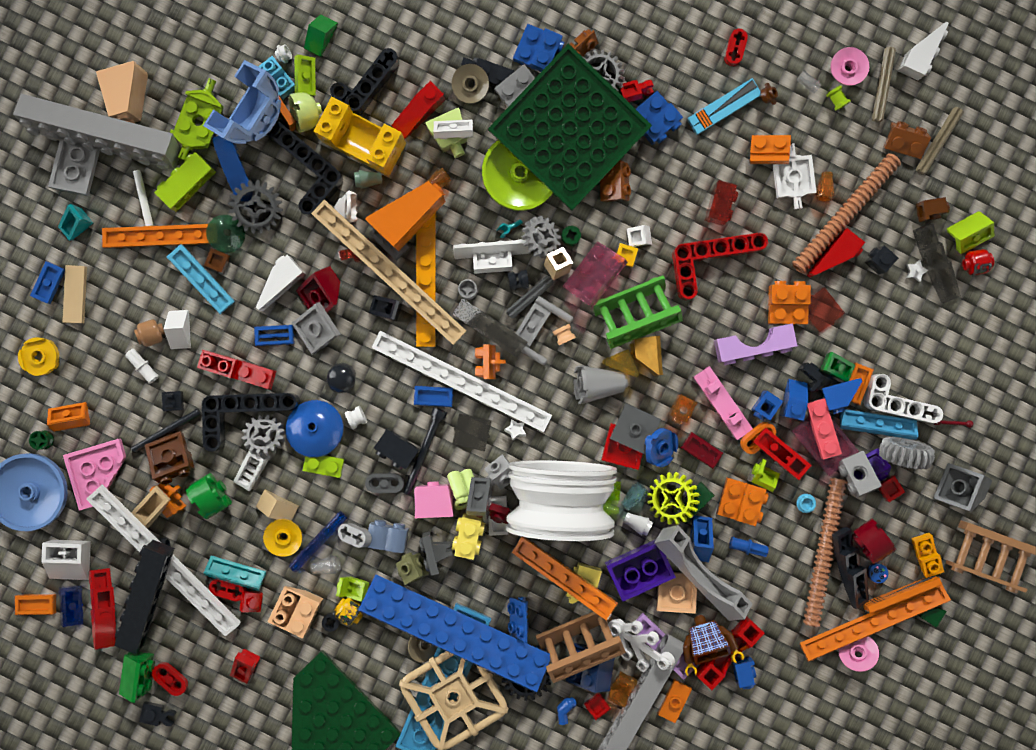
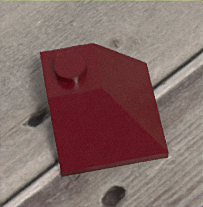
M331 266L314 272L296 291L307 309L320 302L328 313L337 305L340 280Z

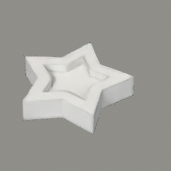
M918 260L915 264H906L909 271L906 278H915L918 282H921L922 274L929 271L922 267L921 260Z
M511 419L510 426L505 428L504 431L511 434L512 440H515L518 436L526 437V433L523 430L525 423H517Z

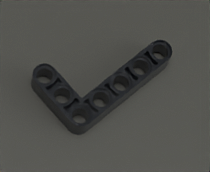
M276 121L274 126H278V131L271 133L270 130L267 135L319 177L300 200L298 206L305 216L314 217L311 213L323 200L327 202L342 185L343 176L334 166L279 121ZM288 138H293V143L289 146H286V140ZM308 150L307 156L300 158L301 151ZM317 162H322V168L319 170H315V164ZM332 174H337V180L330 182L329 177ZM325 189V194L322 197H318V190ZM308 203H313L312 210L306 212L305 206Z
M295 393L206 396L202 401L203 447L207 451L212 452L221 450L225 446V412L294 410L300 405V398ZM289 396L294 400V404L291 407L286 404V399ZM251 397L255 400L253 408L248 406V400ZM269 397L274 399V405L271 408L267 405ZM232 398L236 401V406L233 409L229 406V400ZM212 399H214L217 403L215 409H212L210 407V401ZM213 418L217 421L216 428H212L210 425V421ZM213 437L216 438L218 441V444L215 448L211 445V439Z

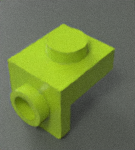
M762 459L752 469L751 474L754 476L751 482L773 492L780 473L765 467L767 460Z
M351 576L341 577L337 584L336 596L348 597L362 602L368 591L369 582Z

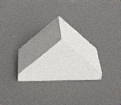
M189 310L168 312L164 332L170 349L191 348Z

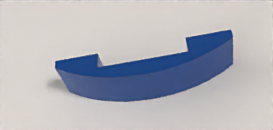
M220 136L214 137L212 141L219 162L233 194L237 195L234 189L237 187L242 190L241 183L248 186L249 181L237 152L238 149L235 143L227 141ZM253 191L244 194L241 201L251 200Z

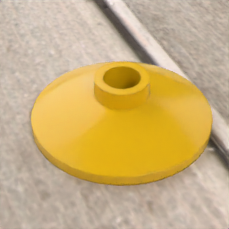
M279 519L271 522L266 527L263 541L268 551L281 557L290 556L300 548L302 532L293 521ZM281 533H286L287 538H282Z

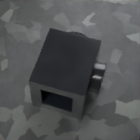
M884 245L879 248H873L868 254L869 258L864 263L880 275L886 273L899 257Z

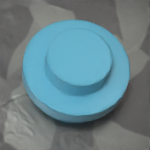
M802 494L797 498L796 505L801 512L810 513L816 507V500L810 494Z

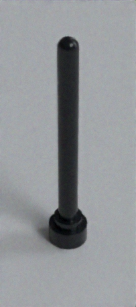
M433 407L431 412V419L433 420L404 488V494L409 495L413 489L439 423H442L447 416V412Z

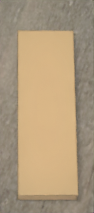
M65 265L63 323L84 324L87 281L86 266Z

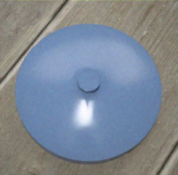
M33 453L15 455L1 462L0 522L14 530L33 531L46 527L55 521L65 507L68 494L65 476L57 464L45 456Z

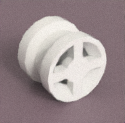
M360 406L355 407L353 411L345 412L347 421L352 429L357 428L359 424L367 423L366 416Z

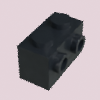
M389 428L385 430L374 446L378 456L383 459L389 458L393 461L392 465L399 470H402V468L408 469L420 451L418 447Z

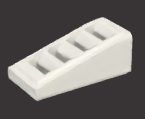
M248 451L233 482L251 491L266 466L270 455L266 457L262 453L259 457L256 451L253 454ZM247 469V470H249L250 472H252V473H254V474L252 475V474L248 473V472L245 471V470ZM242 475L245 476L246 478L250 479V482H248V481H246L245 479L241 478Z

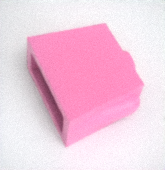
M439 481L427 482V485L415 487V518L454 516L453 492L449 484L439 485Z

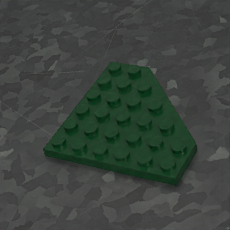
M323 650L293 678L292 750H386L400 736L401 731Z

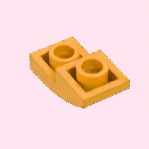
M926 533L911 538L924 577L928 578L943 573L941 556L936 552L933 535Z

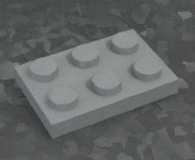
M524 64L496 86L494 90L506 106L509 107L535 77Z
M60 138L48 187L89 196L100 150L97 147L93 151L88 150L77 143L75 146L69 145L64 142L63 138Z

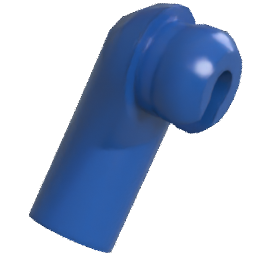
M573 697L565 698L558 705L559 725L568 724L567 713L572 708H575L577 704Z

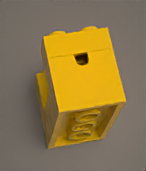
M332 96L313 131L322 143L388 177L406 145L402 132L386 124L380 127L353 113L349 105Z

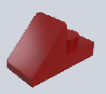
M243 649L241 653L238 652L234 659L230 676L247 684L260 660V656L246 649Z

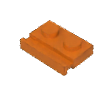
M752 135L750 164H789L791 135Z

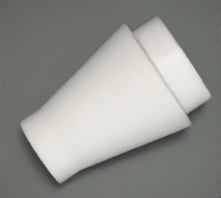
M629 512L623 523L627 524L641 536L642 534L647 536L653 524L649 520L650 518L634 515Z

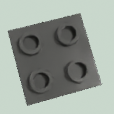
M424 532L419 543L421 551L426 552V557H424L426 571H430L432 576L439 574L438 561L452 555V549H447L450 548L451 542H433L431 532Z

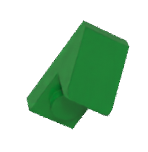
M829 352L825 356L820 372L847 382L850 380L855 364L834 352Z

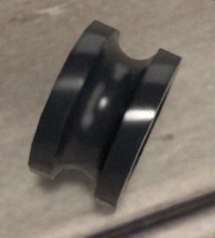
M328 613L322 620V627L328 632L335 631L340 625V620L335 617V613ZM329 617H331V620L335 619L334 627L327 625Z

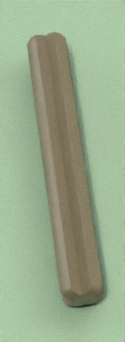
M886 47L884 49L872 121L881 122L884 119L896 53L894 47Z
M959 107L952 109L917 166L916 172L921 175L927 173L963 115L964 111Z

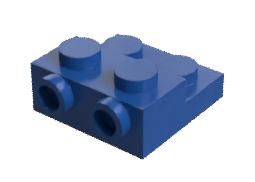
M527 24L513 56V61L542 72L556 57L557 52L563 49L565 43L562 41L563 35L546 28L542 30Z
M658 91L636 108L652 125L644 134V137L651 145H654L656 142L660 144L667 138L666 133L670 130L674 132L682 125L680 121L683 119V116Z

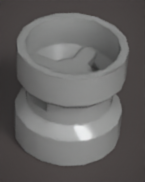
M465 279L460 282L458 292L463 299L471 300L476 297L478 288L473 280Z

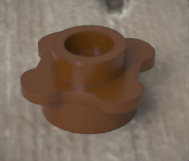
M766 83L765 88L761 90V98L764 103L768 104L771 102L772 105H775L778 92L775 87H771L769 83Z

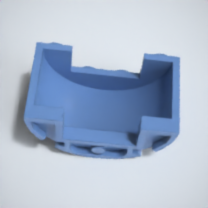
M244 60L234 77L247 85L248 89L230 118L227 119L213 110L203 125L227 141L237 144H246V142L257 141L264 137L275 125L281 108V100H279L278 94L279 88L274 78L266 70Z

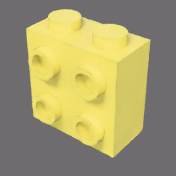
M467 513L459 517L456 531H459V535L455 536L452 550H455L454 556L474 560V556L479 555L482 541H479L478 537L483 536L485 527L482 518H478L476 515H467Z

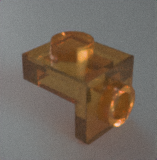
M620 671L610 686L608 700L625 708L628 697L637 685V679Z

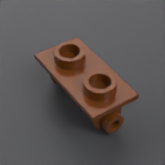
M588 29L587 31L584 30L574 39L577 43L576 46L572 42L570 43L584 57L587 52L595 48L598 40L595 31L591 32Z

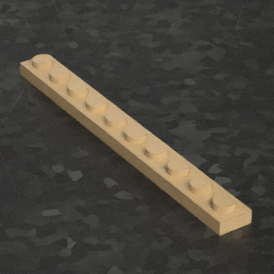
M323 200L311 213L453 345L465 334L466 330L326 200Z

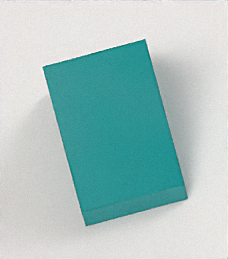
M69 204L58 227L67 239L72 241L94 223L82 208Z

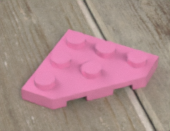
M121 439L63 455L79 510L93 507L86 499L102 484L109 490L126 458Z

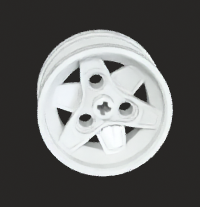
M529 460L509 463V469L513 470L508 474L510 486L519 499V506L507 515L508 524L506 525V530L509 533L528 538L557 541H592L614 536V529L612 528L615 522L603 510V504L614 491L616 477L613 474L617 473L616 467L596 463Z

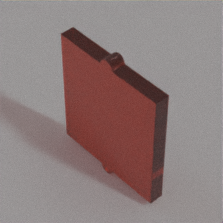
M825 287L816 294L811 295V302L808 305V319L820 333L830 324L834 325V321L845 314Z

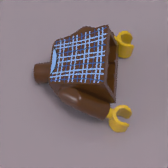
M704 615L694 618L696 626L689 628L690 634L685 637L683 644V656L687 664L685 673L687 676H689L687 670L690 667L694 668L695 675L697 674V668L693 665V662H695V665L731 655V660L737 663L735 660L736 654H739L740 658L744 660V655L737 650L739 647L729 630L718 625L716 621L707 622Z

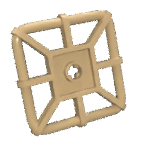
M447 651L437 657L433 656L429 659V662L408 673L399 682L402 694L415 714L416 722L419 721L432 745L438 750L450 749L470 736L478 735L480 730L502 718L505 713H508L509 709L505 698L492 678V672L477 666L482 676L469 684L463 674L465 660L461 658L458 671L446 678L439 664L454 656ZM432 668L440 679V682L432 687L410 682ZM486 682L499 704L479 700L473 689ZM410 690L429 694L435 705L421 711ZM451 692L458 694L457 701L449 700ZM476 707L496 711L475 725L467 712ZM437 710L445 722L440 741L426 719L427 716ZM462 717L468 729L445 742L449 723Z

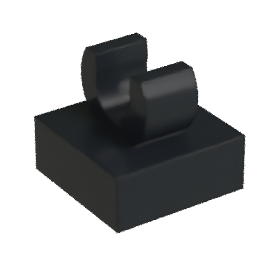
M183 391L162 392V410H184Z

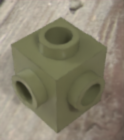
M412 552L407 553L401 557V561L396 563L398 574L402 578L404 585L416 582L429 575L420 553L412 555Z

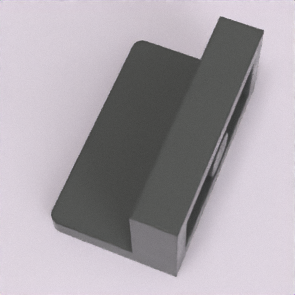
M471 477L466 513L467 515L483 516V523H488L492 497L491 478Z

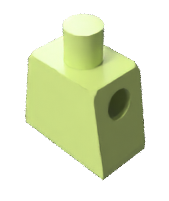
M458 107L425 122L433 138L434 121L462 120L460 109ZM467 138L435 139L443 152L451 149L454 158L465 154L462 144L467 142Z

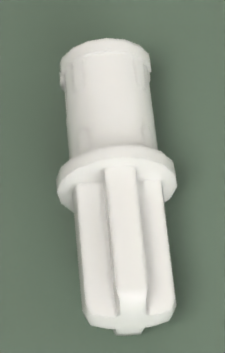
M131 349L126 353V358L134 365L135 371L140 372L149 384L158 379L159 375L155 373L148 365L149 362L145 361L135 349Z

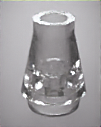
M330 555L315 563H311L310 568L313 575L336 574L337 571L341 570V563L338 556Z

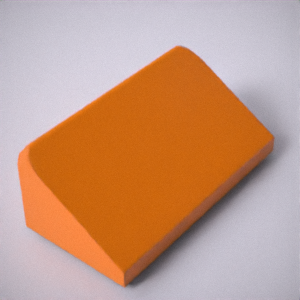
M86 402L48 409L47 426L52 431L90 425Z

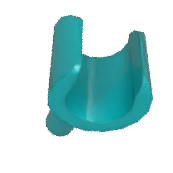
M520 219L509 225L502 223L496 231H504L500 238H504L510 230L523 224Z

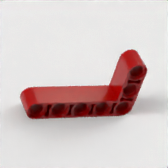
M753 233L678 245L672 252L679 298L688 301L697 295L698 289L694 261L759 252L767 247V236L763 233ZM754 238L760 239L761 247L754 245ZM735 241L742 243V250L735 248ZM716 244H721L724 247L723 253H719L716 250ZM698 246L705 249L703 256L697 253L696 248ZM678 249L685 250L686 258L678 256ZM681 268L688 269V277H683L681 275ZM684 287L691 288V296H686L683 293Z

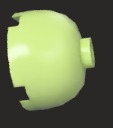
M307 93L289 94L290 112L294 116L295 121L298 122L296 123L298 133L313 129L319 121V114H322L320 103H316L314 98Z

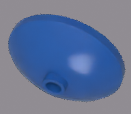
M311 400L298 405L291 412L286 423V437L291 447L301 455L313 458L331 453L339 445L344 431L343 420L339 412L329 403L320 400ZM311 424H315L314 430L309 429Z

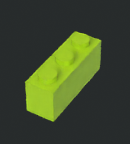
M194 152L185 158L184 163L180 167L175 168L171 172V176L166 181L161 182L157 186V190L154 193L171 210L177 212L216 171L199 154Z

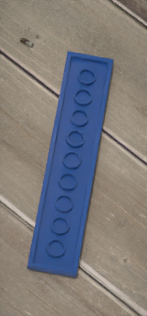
M376 574L358 611L536 693L546 672V666L550 662L549 653Z

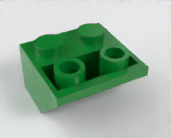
M128 652L124 655L119 695L135 703L151 690V672L155 667L154 654L144 652L133 654Z

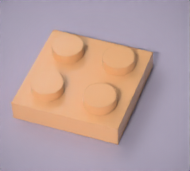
M674 572L676 578L658 585L657 611L696 614L697 587L683 573Z

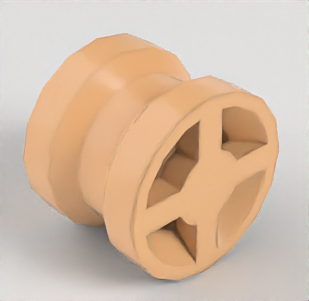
M570 324L553 331V335L557 336L559 346L576 338L575 334L571 333Z

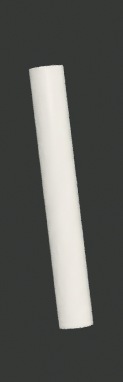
M135 170L133 175L145 226H154L141 170Z

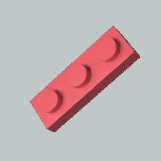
M823 398L809 402L806 410L821 459L824 460L841 455L842 452L826 399Z

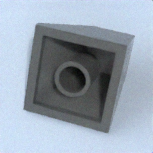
M948 463L934 499L972 512L986 498L992 480L985 475Z

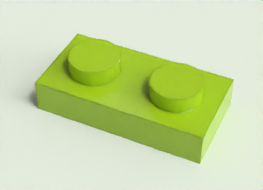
M297 54L294 56L295 93L303 92L314 97L316 96L315 58Z
M327 455L314 458L305 456L303 471L341 478L345 459Z

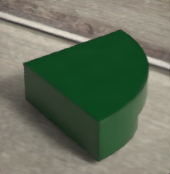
M936 607L918 616L937 628L947 611Z

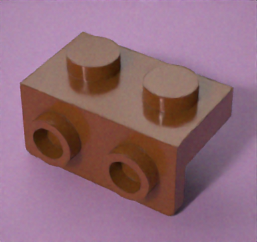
M901 121L897 123L891 122V130L884 148L922 159L931 139L927 130L922 127L911 128L909 124Z
M619 160L600 180L602 202L630 200L631 187L629 185V176L631 170L628 163Z

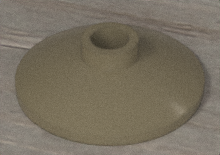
M465 64L459 67L452 77V90L455 96L465 103H476L482 100L489 90L487 73L475 64ZM471 80L475 82V86L472 88L469 86Z
M411 636L408 642V653L417 662L429 661L437 649L436 646L414 636Z

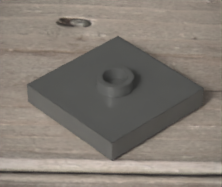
M625 403L610 439L645 454V439L657 430L661 419Z

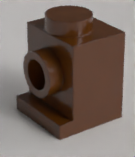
M946 197L924 200L916 204L919 223L929 219L942 218L941 215L950 211Z

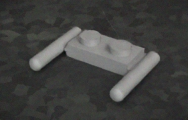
M538 296L509 345L541 365H545L547 359L529 347L551 312L568 323L573 321V316Z

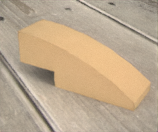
M155 486L131 513L148 529L171 499L158 486Z

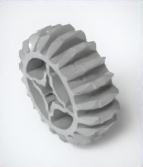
M593 50V56L587 52L584 59L590 65L601 63L600 66L593 68L598 73L603 70L602 77L617 91L622 88L623 85L620 82H624L625 77L621 75L625 73V70L620 69L622 62L616 63L618 57L611 58V52L604 55V50H601L600 54ZM607 66L613 71L614 79L606 72Z
M892 436L883 438L882 443H880L879 456L887 462L920 470L930 468L934 462L935 450L920 441Z

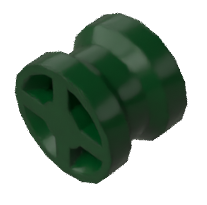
M573 225L567 226L561 236L563 243L570 247L577 245L581 238L579 228Z
M47 430L35 431L29 437V444L35 450L48 449L54 443L53 434Z

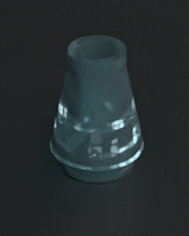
M636 482L635 485L632 484L621 504L627 510H630L647 497L648 490L639 482Z

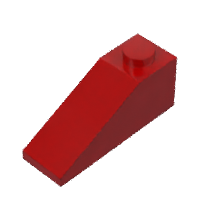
M430 80L414 96L391 126L402 132L404 139H406L445 101L444 94Z
M848 228L842 230L807 276L810 278L853 257L857 258L863 251L862 246L865 241Z
M766 427L753 441L754 444L796 480H800L812 466Z

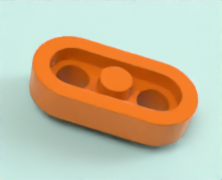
M768 422L758 424L741 439L740 446L742 450L748 454L757 453L761 449L753 441L765 427L774 435H776V428Z

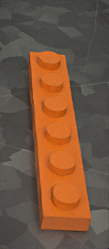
M218 224L102 228L103 248L219 244Z
M522 536L513 549L512 553L603 619L608 620L618 605V602L526 537Z

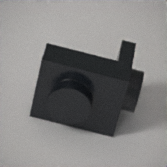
M811 362L810 364L803 363L798 368L812 380V383L808 386V392H817L824 385L823 380L826 377L819 372L820 368Z

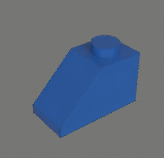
M861 378L822 388V394L826 399L829 412L833 411V414L845 411L844 408L849 406L862 383Z
M788 379L779 416L804 421L808 405V385L804 382Z
M694 516L692 518L690 534L691 544L698 559L701 562H709L714 549L712 518Z

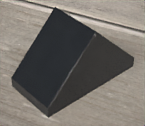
M374 295L369 314L397 322L402 303L397 300Z

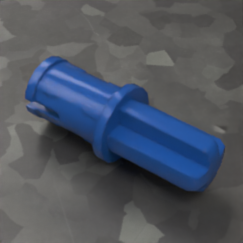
M732 536L729 542L730 549L743 551L747 555L749 553L762 557L768 555V546L754 543L750 539L746 541Z

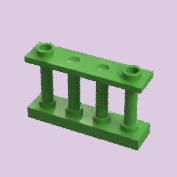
M664 276L652 278L645 283L607 298H601L592 303L594 315L602 314L610 331L606 333L610 349L683 321L679 305L671 307L663 292L666 289ZM656 293L664 311L656 314L652 313L645 299L646 296ZM638 300L646 318L638 321L634 320L627 306L628 303ZM620 307L628 324L621 328L616 327L609 312Z

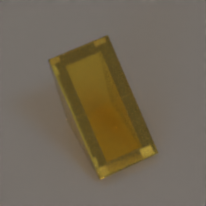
M629 349L603 359L600 363L638 378L639 373Z

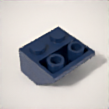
M574 643L577 653L588 649L587 645ZM615 658L566 678V681L593 693L610 691Z

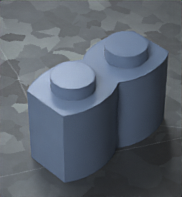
M375 520V522L369 524L368 531L372 539L368 548L396 553H404L406 551L409 528H405V524L394 523L393 525H387L384 520Z

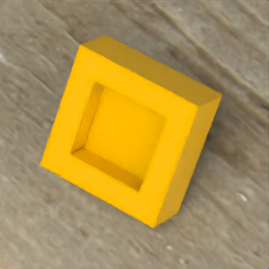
M620 243L614 262L632 268L638 248Z

